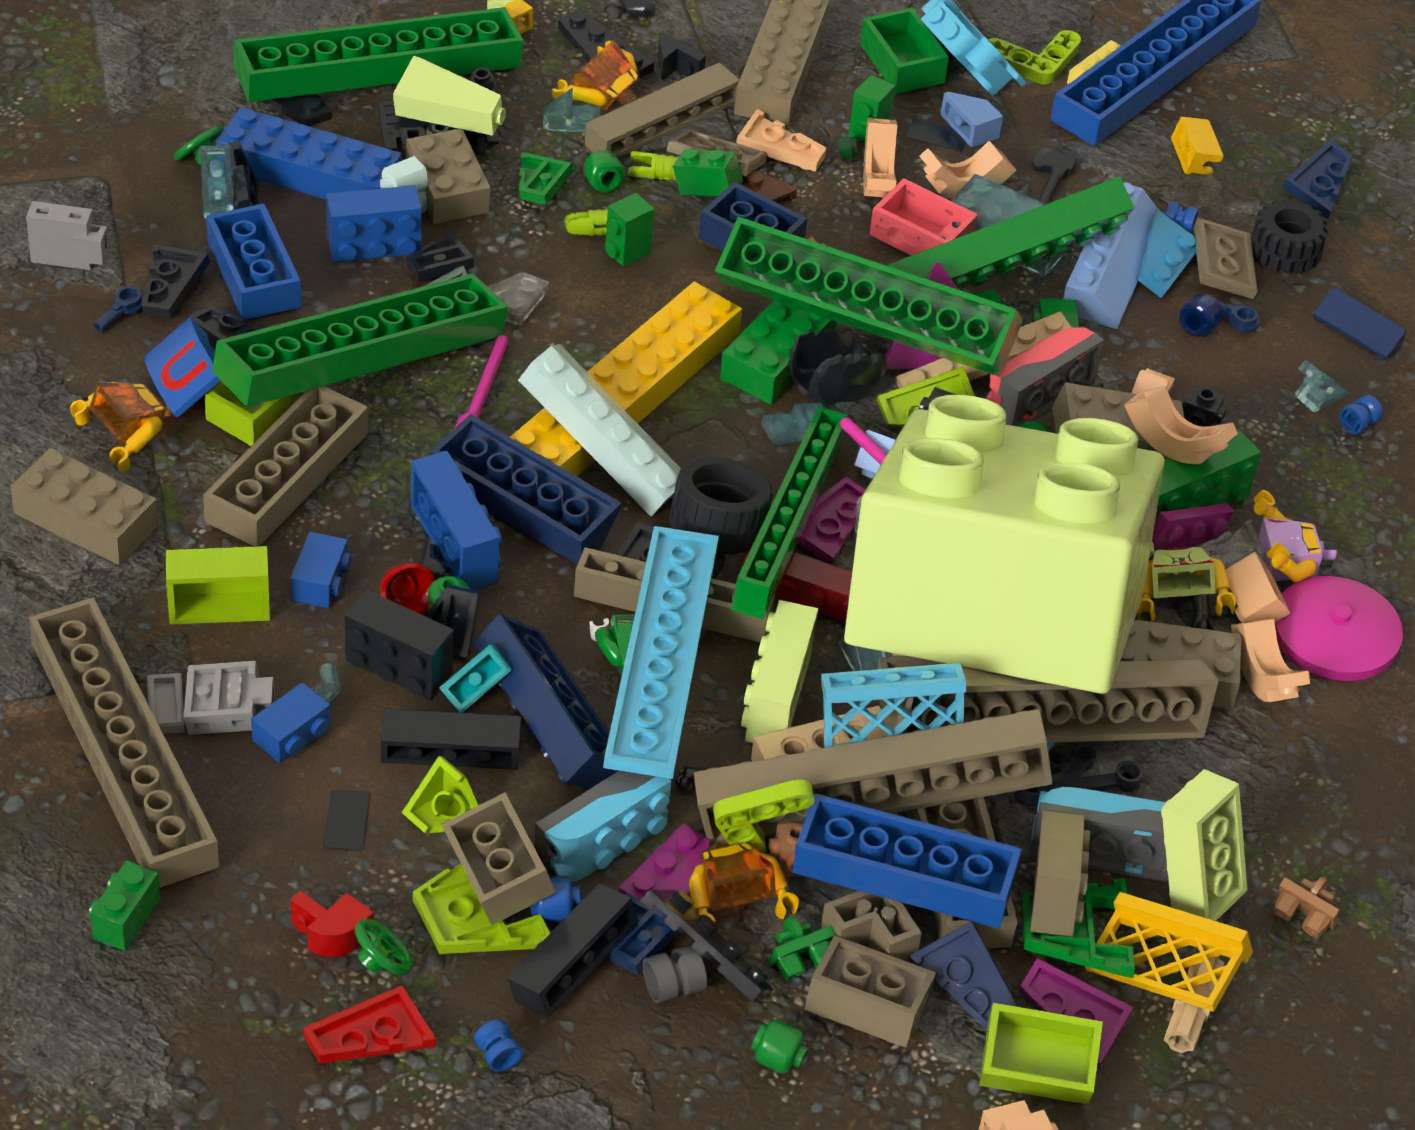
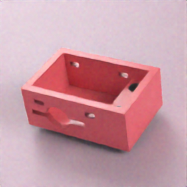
M903 178L873 208L869 235L912 256L975 232L978 214Z

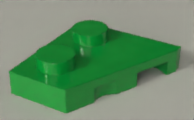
M522 152L521 181H519L520 199L546 205L573 173L572 163Z

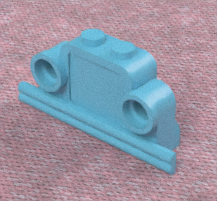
M929 0L921 8L925 12V15L921 18L925 25L992 96L1012 78L1022 87L1026 84V81L952 0Z

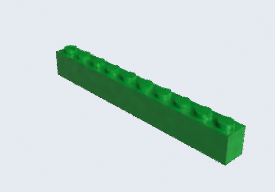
M818 406L737 578L731 610L750 617L764 618L840 450L844 436V430L840 426V421L843 418H848V414Z

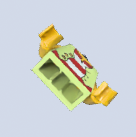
M1201 547L1156 550L1153 560L1148 561L1144 592L1136 614L1137 620H1140V614L1146 611L1150 612L1151 621L1155 620L1154 602L1150 599L1152 597L1164 598L1218 593L1215 606L1216 614L1222 616L1223 606H1228L1231 609V613L1234 614L1236 597L1228 592L1230 586L1224 564L1220 560L1208 556Z

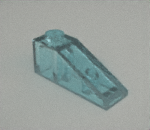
M230 145L200 146L204 218H206V215L233 210Z

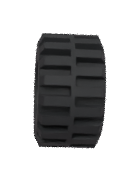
M1283 199L1281 202L1276 200L1272 201L1271 204H1265L1258 211L1251 237L1253 256L1261 260L1260 263L1262 265L1269 266L1274 271L1279 270L1287 274L1289 272L1298 274L1302 270L1305 272L1310 271L1321 260L1329 231L1326 218L1321 217L1322 213L1320 211L1314 210L1309 204L1305 205L1300 201L1293 202Z

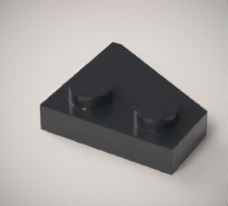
M240 141L228 143L236 191V195H234L235 207L240 209L258 205V180Z
M453 230L446 231L444 233V240L438 244L431 241L424 245L421 250L407 256V267L418 282L423 280L429 281L435 277L443 276L461 266H464L465 270L474 268L473 256Z

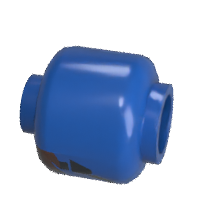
M568 876L549 877L556 893L531 905L532 916L540 914L545 924L561 922L582 901L580 886L573 887L572 880Z

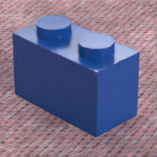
M309 532L290 578L292 601L326 608L330 607L333 597L340 595L343 584V572L348 573L351 567L352 554L348 553L347 539Z
M303 682L251 718L252 741L279 763L290 756L298 754L306 744L316 737L323 736L331 727L330 704Z

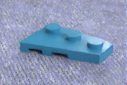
M1156 209L1151 217V230L1147 235L1146 242L1148 244L1142 258L1138 281L1162 298L1196 254V238L1160 210Z

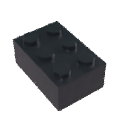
M366 590L345 614V660L351 662L356 667L364 668L379 675L386 681H392L405 687L414 694H420L432 700L440 690L439 687L452 675L453 629Z

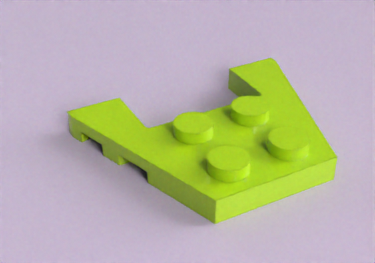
M461 863L452 870L445 869L413 891V902L439 954L535 949L550 934L540 914L505 925L503 920L491 925Z

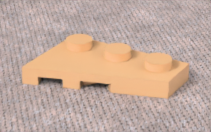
M759 109L755 111L737 137V144L766 152L767 157L799 166L804 170L816 172L826 155V147L801 133L792 134L785 130V124L778 120L774 121V123L764 118L765 113Z

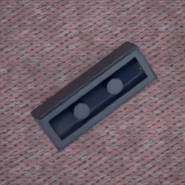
M1333 288L1313 313V317L1385 360L1403 345L1406 330L1337 288Z

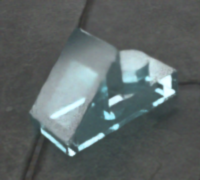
M571 88L543 108V131L585 132L586 123L600 117V107L572 105L573 88Z
M1305 360L1298 368L1306 377L1303 379L1304 383L1294 395L1313 412L1344 398L1349 393L1333 378L1308 360Z

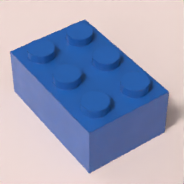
M416 185L326 194L327 240L332 262L403 256L421 250V205Z

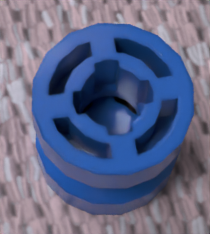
M1170 200L1165 215L1186 231L1192 233L1199 209L1189 206L1184 210V207H1181L1178 202Z
M1363 395L1355 403L1343 407L1340 410L1339 417L1345 430L1356 435L1363 432L1368 426L1379 422L1382 419L1383 410L1376 398L1371 395Z
M497 1019L487 1022L474 1035V1041L479 1050L486 1053L485 1060L492 1071L500 1072L511 1068L523 1055V1050L517 1040L511 1038V1030L505 1020Z

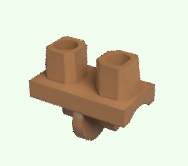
M1320 877L1315 884L1304 878L1300 886L1284 878L1279 885V897L1274 906V914L1285 921L1290 922L1297 910L1308 915L1302 924V929L1315 939H1318L1328 928L1333 930L1339 922L1337 916L1340 910L1331 905L1335 896L1325 890L1328 880L1324 877Z

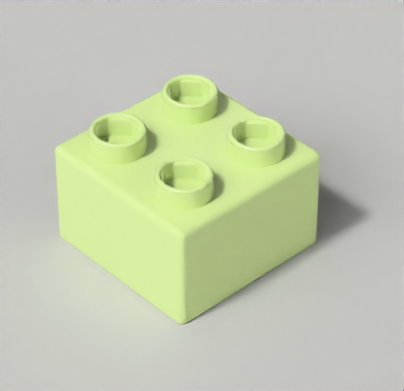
M945 395L932 400L928 405V410L919 409L914 411L861 499L844 641L853 646L946 664L960 663L962 667L1089 692L1101 694L1109 692L1144 592L1164 469V457L1162 454L1156 451L1137 448L1138 437L1133 430L1120 423L1105 419L1076 418L1068 420L1060 426L1059 434L1006 425L1007 414L999 404L976 396Z

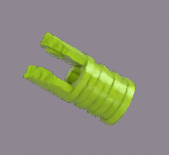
M632 151L630 159L633 162L650 164L651 167L631 166L629 167L628 175L636 178L677 182L672 166L678 157Z
M608 209L569 213L564 220L566 230L571 235H606Z

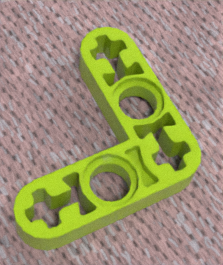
M1064 30L1059 32L1038 55L1002 39H988L1021 77L1038 84L1052 83L1077 55L1081 43V37L1078 33ZM1050 56H1058L1061 59L1052 58ZM1014 60L1024 61V63L1016 62Z
M803 779L791 780L719 800L713 806L716 826L730 846L747 843L752 848L736 853L738 857L750 856L752 852L757 851L765 853L764 832L758 822L804 810L812 806L815 802L812 784Z

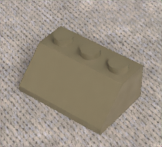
M834 935L812 976L804 1010L907 1048L918 1025L936 972Z

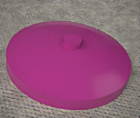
M1318 576L1294 583L1282 593L1291 614L1275 622L1278 646L1291 661L1304 670L1327 679L1357 681L1382 673L1395 661L1403 639L1402 623L1394 607L1377 591L1347 578Z

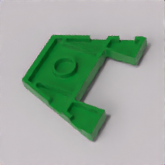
M1122 878L1113 879L1112 885L1098 887L1096 882L1087 883L1086 895L1083 898L1082 923L1075 922L1073 937L1030 932L1033 892L1023 893L1021 914L1024 950L1133 978L1135 970L1133 946L1096 944L1092 908L1115 909L1113 902L1119 892L1127 894L1126 880Z

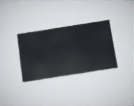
M914 118L906 134L907 138L963 152L966 141L955 129Z
M331 790L324 848L363 849L370 792Z

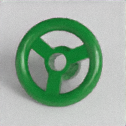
M220 125L212 127L189 141L174 153V160L182 161L192 154H195V160L199 166L216 156V148L212 142L224 131L223 127Z
M364 918L356 923L355 934L362 946V949L358 952V958L368 970L373 973H379L384 968L398 975L408 974L412 970V956L406 945L393 931L373 919ZM395 957L401 960L402 964L396 963L391 959Z

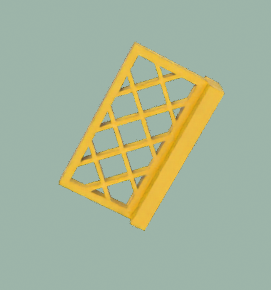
M1119 892L1113 902L1116 910L1096 944L1129 946L1140 942L1144 952L1134 955V963L1136 965L1148 960L1152 970L1140 975L1134 974L1133 978H1127L1086 966L1085 969L1086 971L1214 1012L1241 962L1247 963L1253 950L1248 931ZM1120 924L1133 927L1136 933L1118 940L1115 937ZM1156 935L1166 938L1168 943L1149 950L1144 941ZM1188 945L1198 948L1200 953L1181 960L1176 951ZM1172 952L1176 962L1156 969L1152 959ZM1221 955L1231 958L1227 965L1212 970L1208 961ZM1204 962L1208 972L1188 979L1184 969ZM1180 970L1184 981L1170 986L1162 983L1160 977ZM1210 981L1215 986L1209 998L1195 994L1193 991V987Z

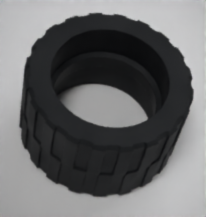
M717 457L696 459V461L687 463L679 471L669 515V524L672 526L671 529L719 536L717 555H736L748 552L754 544L769 512L773 496L772 486L762 473H759L757 469L743 462Z

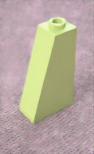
M415 56L411 59L393 93L395 115L459 129L462 128L492 136L498 125H502L505 119L506 111L505 108H502L500 94Z

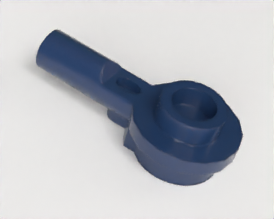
M134 286L120 288L114 297L112 308L94 323L95 329L102 333L123 314H134L141 311L143 294Z
M1212 296L1205 303V307L1229 318L1231 326L1241 333L1253 332L1260 325L1258 312L1252 307L1227 305Z

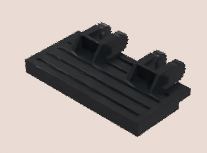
M394 100L378 101V113L384 148L397 151V144L400 143L402 158L406 159V139L425 136L427 127L431 123L395 115ZM496 129L493 136L473 131L464 133L467 139L475 138L478 154H485V137L487 145L499 144L498 129Z

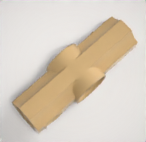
M1219 957L1208 960L1212 970L1223 967L1225 964ZM1204 962L1189 967L1188 979L1208 972ZM1210 981L1193 987V991L1195 994L1209 998L1215 986ZM1175 999L1172 1008L1174 1012L1164 1041L1174 1051L1180 1053L1193 1051L1200 1036L1203 1022H1207L1211 1011Z

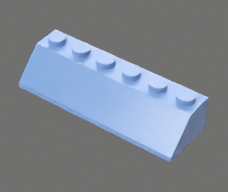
M1124 183V186L1135 208L1129 214L1128 221L1121 224V229L1109 236H1104L1103 233L1096 235L1092 242L1084 246L1067 282L1063 300L1076 301L1078 318L1118 329L1137 286L1142 258L1148 244L1146 242L1147 235L1151 230V217L1155 210L1158 209L1143 188L1129 183Z

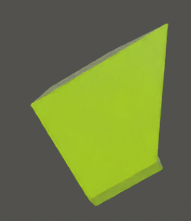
M438 756L402 811V814L424 833L445 832L441 824L479 805L466 776L444 757Z

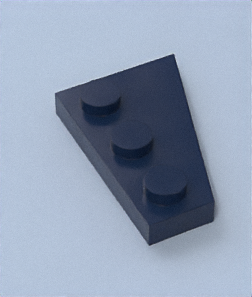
M1330 139L1286 178L1282 187L1305 204L1312 206L1314 210L1320 211L1322 216L1328 219L1353 155Z
M972 921L909 956L921 967L936 972L934 980L986 1030L993 1003L1019 1007L976 925Z

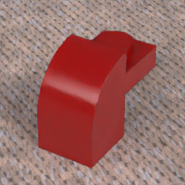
M302 891L291 899V921L300 932H307V948L318 955L335 957L354 951L360 946L355 934L356 923L364 918L374 920L373 912L348 893L328 910Z

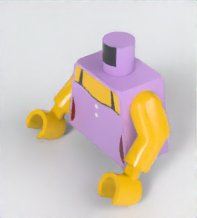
M1262 490L1253 498L1255 502L1254 512L1264 517L1257 539L1262 560L1269 567L1275 582L1291 580L1298 583L1307 578L1315 577L1318 574L1321 560H1335L1337 554L1336 542L1319 541L1315 525L1293 521L1284 517L1276 507H1272L1275 504V499L1266 490Z

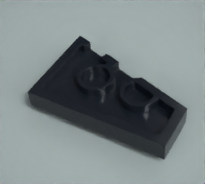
M239 82V87L243 91V88ZM317 94L261 101L266 105L268 103L275 105L281 109V113L309 127L332 119L330 108Z

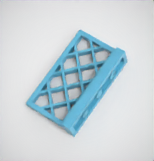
M960 663L821 674L824 708V748L840 746L832 745V738L841 729H844L853 736L848 743L868 741L866 736L876 726L884 730L888 734L887 736L890 737L900 735L911 723L921 730L939 728L946 720L951 724L964 723L966 679ZM955 693V701L945 710L934 702L942 694ZM917 696L922 700L911 713L900 705L907 697ZM882 699L887 705L876 716L865 708L872 700ZM847 702L853 706L842 718L832 712V703ZM928 707H931L940 715L927 726L917 717ZM895 709L905 718L892 729L883 720ZM860 712L871 721L858 732L848 723Z

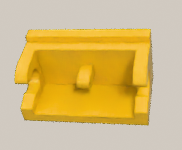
M1180 117L1171 140L1186 175L1191 173H1213L1212 167L1203 166V164L1208 161L1213 163L1221 162L1224 156L1209 120Z

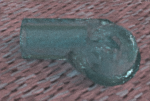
M326 663L319 668L322 684L316 683L317 688L310 687V689L327 703H330L341 691V684L335 665Z

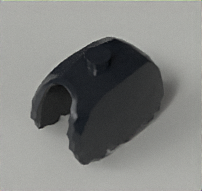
M850 328L842 332L837 329L819 330L816 333L809 330L797 336L794 346L790 351L788 362L792 381L797 385L803 396L817 399L827 405H832L835 402H853L865 398L877 387L887 369L885 356H882L880 352L873 353L871 356L866 354L862 342L858 339V335Z

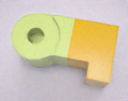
M487 0V9L506 7L520 34L533 28V8L523 0Z

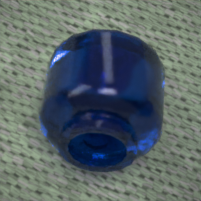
M1206 294L1193 297L1183 305L1179 313L1180 325L1185 332L1195 337H1203L1211 333L1219 326L1223 318L1222 306L1218 300Z

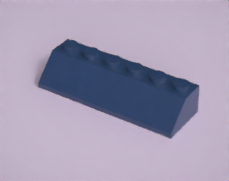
M472 414L465 418L430 451V455L448 451L453 461H457L460 464L466 483L472 484L478 503L480 505L483 504L487 511L577 565L585 547L599 550L602 547L621 509L619 501Z
M499 614L473 642L480 652L488 645L494 644L511 667L512 671L501 679L497 685L507 692L511 698L509 701L510 705L523 716L526 721V729L542 745L540 748L541 752L558 769L556 771L558 778L568 786L575 785L589 789L618 772L619 770L603 768L610 732L541 630Z

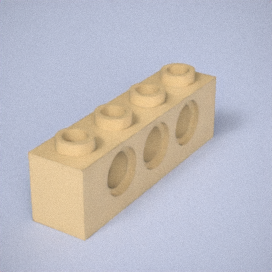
M879 705L866 708L875 716L881 711ZM859 712L848 724L859 732L871 720ZM824 719L754 737L751 755L752 762L774 758L779 755L808 752L812 749H824ZM876 726L866 738L868 740L878 739L887 736V733ZM841 729L832 738V745L846 744L853 736L844 729Z

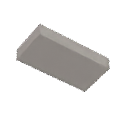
M181 673L147 675L148 704L162 733L185 732Z

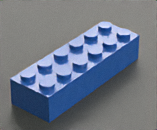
M242 107L239 108L216 140L218 169L232 172L228 143L239 140L257 180L325 200L327 193L381 189L380 180L382 179L383 169L401 161L400 152Z
M814 794L815 802L808 810L796 843L792 873L991 927L1001 928L1016 878L1022 848Z

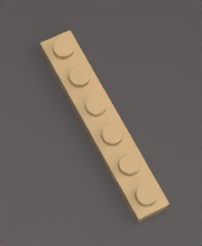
M1061 311L1020 327L1006 363L1014 359L1020 352H1025L1034 347L1040 340L1047 339L1061 330L1072 328ZM942 358L896 376L898 387L902 388L963 366L969 381L989 373Z

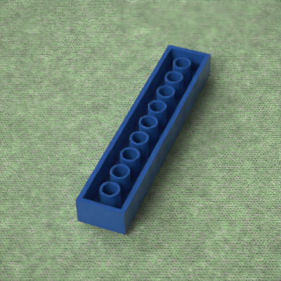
M1183 0L1055 94L1050 120L1096 146L1256 25L1261 0Z

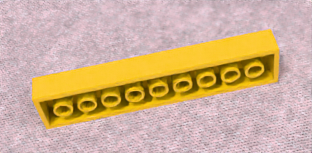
M694 281L587 372L638 424L740 335L743 308ZM543 408L510 436V438L576 477L596 461L546 408Z

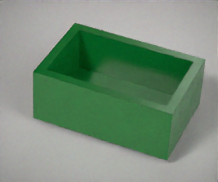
M913 7L863 18L860 45L885 81L896 85L894 94L945 83L949 56Z

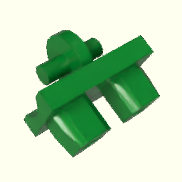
M794 917L784 919V931L775 934V937L779 944L788 941V943L775 947L773 955L768 956L766 961L770 968L777 966L786 981L799 977L806 971L800 956L808 953L817 969L835 933L830 925L804 936L803 934L811 931V925L808 921L799 924Z

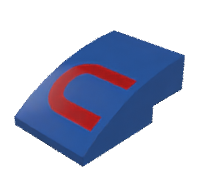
M191 317L144 357L146 367L158 392L176 418L220 381L212 372L215 350L209 344L207 333Z

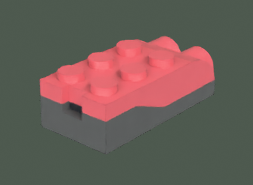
M1075 327L1061 330L1047 339L1040 340L1034 347L1025 352H1020L1014 359L1005 363L1000 377L991 374L990 388L992 390L988 393L986 399L999 404L1006 411V425L1019 427L1025 422L1039 419L1052 410V406L1064 383L1074 384V381L1091 385L1095 384L1104 339L1085 327Z

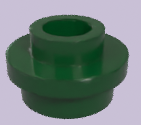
M846 133L844 137L838 138L842 161L849 159V162L854 161L853 155H858L855 138L849 139V134Z

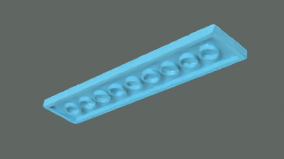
M654 526L603 768L673 779L719 536Z

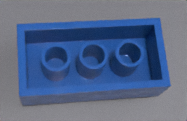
M265 204L206 215L208 245L243 320L301 308V280Z
M448 451L411 461V507L432 543L439 547V555L443 562L446 563L447 567L452 568L453 576L462 579L472 590L498 582V568L502 566L499 555L502 536L498 527H493L490 523L486 507L478 503L472 484L466 483L463 478L460 464L457 461H453Z

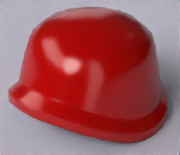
M419 563L396 565L387 570L382 577L380 584L381 597L423 615L428 609V589L432 582H434L433 574L427 567Z

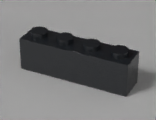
M384 709L381 731V763L433 765L438 756H442L455 767L518 770L521 716Z
M599 883L507 977L515 1002L548 1018L639 923L632 898Z

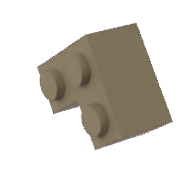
M857 891L824 904L821 929L831 925L835 936L863 946L869 944L871 949L906 962L912 961L909 956L919 950L922 932L899 901Z

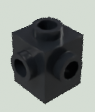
M1196 384L1191 395L1186 393L1183 398L1184 419L1201 427L1221 425L1227 408L1223 407L1225 394Z

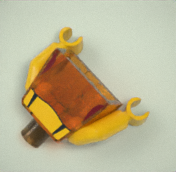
M614 40L605 42V48L598 46V54L576 73L570 82L572 85L568 86L567 82L562 79L557 82L559 90L552 89L554 100L564 102L567 99H573L608 110L617 101L624 106L639 99L630 90L639 79L633 55L620 49Z
M97 383L95 392L88 396V401L76 400L70 406L72 417L75 418L77 425H85L91 420L89 412L91 410L119 444H127L125 447H115L110 451L111 465L119 460L117 464L119 472H125L130 468L129 456L133 452L138 453L161 430L164 417H168L171 414L163 398L157 399L148 387L142 383Z
M717 842L700 854L701 865L695 867L689 880L690 896L694 901L692 907L700 915L705 914L715 922L714 917L707 912V909L711 908L713 912L776 897V894L778 896L775 906L776 916L784 919L786 915L784 905L788 906L792 914L795 915L799 900L796 895L786 891L789 886L778 861L774 857L758 852L747 842L728 846Z

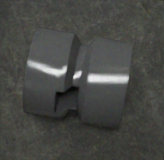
M692 945L673 950L671 957L661 953L643 959L644 980L648 992L656 1004L677 998L680 991L686 996L706 989L707 976L701 955L691 947Z

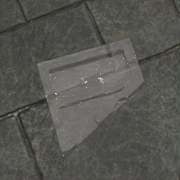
M520 272L488 288L509 306L506 321L521 326L549 291V282L528 273Z
M1252 520L1243 522L1242 528L1234 533L1227 531L1221 534L1218 539L1210 540L1199 546L1208 556L1220 560L1224 564L1225 569L1254 552L1269 567V562Z

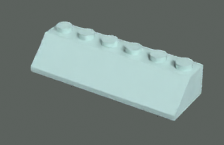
M560 344L552 345L531 362L518 381L650 516L655 514L674 496L677 477L681 468Z

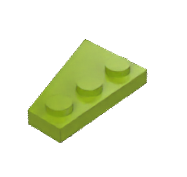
M964 366L879 395L876 399L887 427H904L910 415L919 409L922 399L924 397L929 398L935 387L956 395L975 396Z

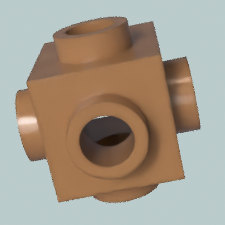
M804 823L777 824L775 838H770V856L778 861L784 877H806L792 873L795 847Z

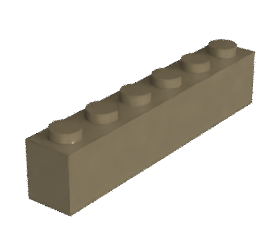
M720 62L587 122L585 146L592 152L599 150L610 151L619 158L735 104L736 88L740 79Z
M585 547L575 570L574 597L636 612L646 562ZM711 578L702 628L760 643L762 636L767 635L766 624L769 612H773L775 594L763 619L750 617L731 610L736 584Z

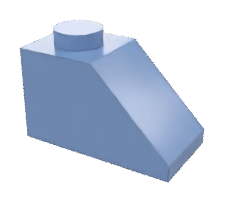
M953 92L944 93L941 116L971 148L1000 137L1003 116L988 100Z

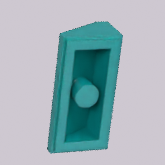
M490 644L439 688L459 713H463L510 673L512 669L494 644Z

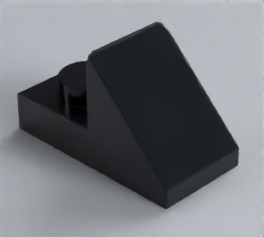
M663 31L659 34L657 57L662 80L674 71L688 77L705 69V54Z

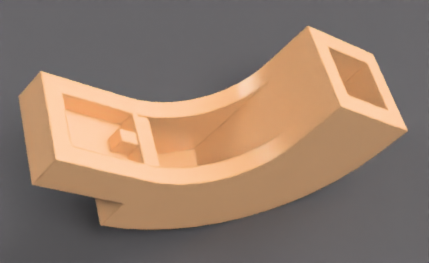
M867 118L863 171L864 196L885 197L896 186L894 174L897 135L896 120Z
M990 141L972 157L960 163H946L929 149L920 155L927 165L923 168L927 173L925 177L940 195L952 200H966L984 195L998 187L1016 171V168L1007 157Z
M1165 386L1142 390L1124 404L1132 423L1141 436L1158 452L1178 462L1201 464L1213 453L1227 448V442L1238 434L1233 422L1209 427H1201L1188 422L1174 407Z
M1274 619L1232 624V633L1241 634L1240 668L1253 693L1265 702L1299 697L1298 686L1310 684L1309 672L1293 671L1285 664L1278 647Z

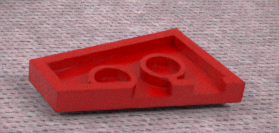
M402 985L303 1028V1037L319 1064L436 1047V1037Z

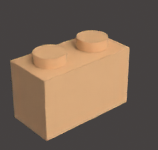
M1256 552L1225 569L1230 586L1228 592L1236 597L1238 607L1235 609V613L1241 623L1265 619H1274L1275 623L1291 614L1269 567Z

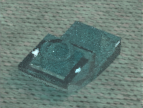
M822 403L795 404L791 413L764 415L761 425L773 445L803 440L818 406L825 407Z

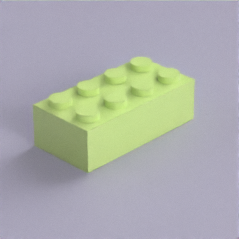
M779 600L776 613L769 612L766 631L770 633L762 636L758 655L762 656L759 661L755 660L751 680H755V682L747 686L744 697V705L749 706L744 708L741 726L746 727V742L753 743V739L756 736L791 728L812 654L818 608Z
M1203 769L1193 780L1188 781L1181 791L1164 804L1161 816L1163 818L1171 908L1216 921L1247 892L1239 783Z

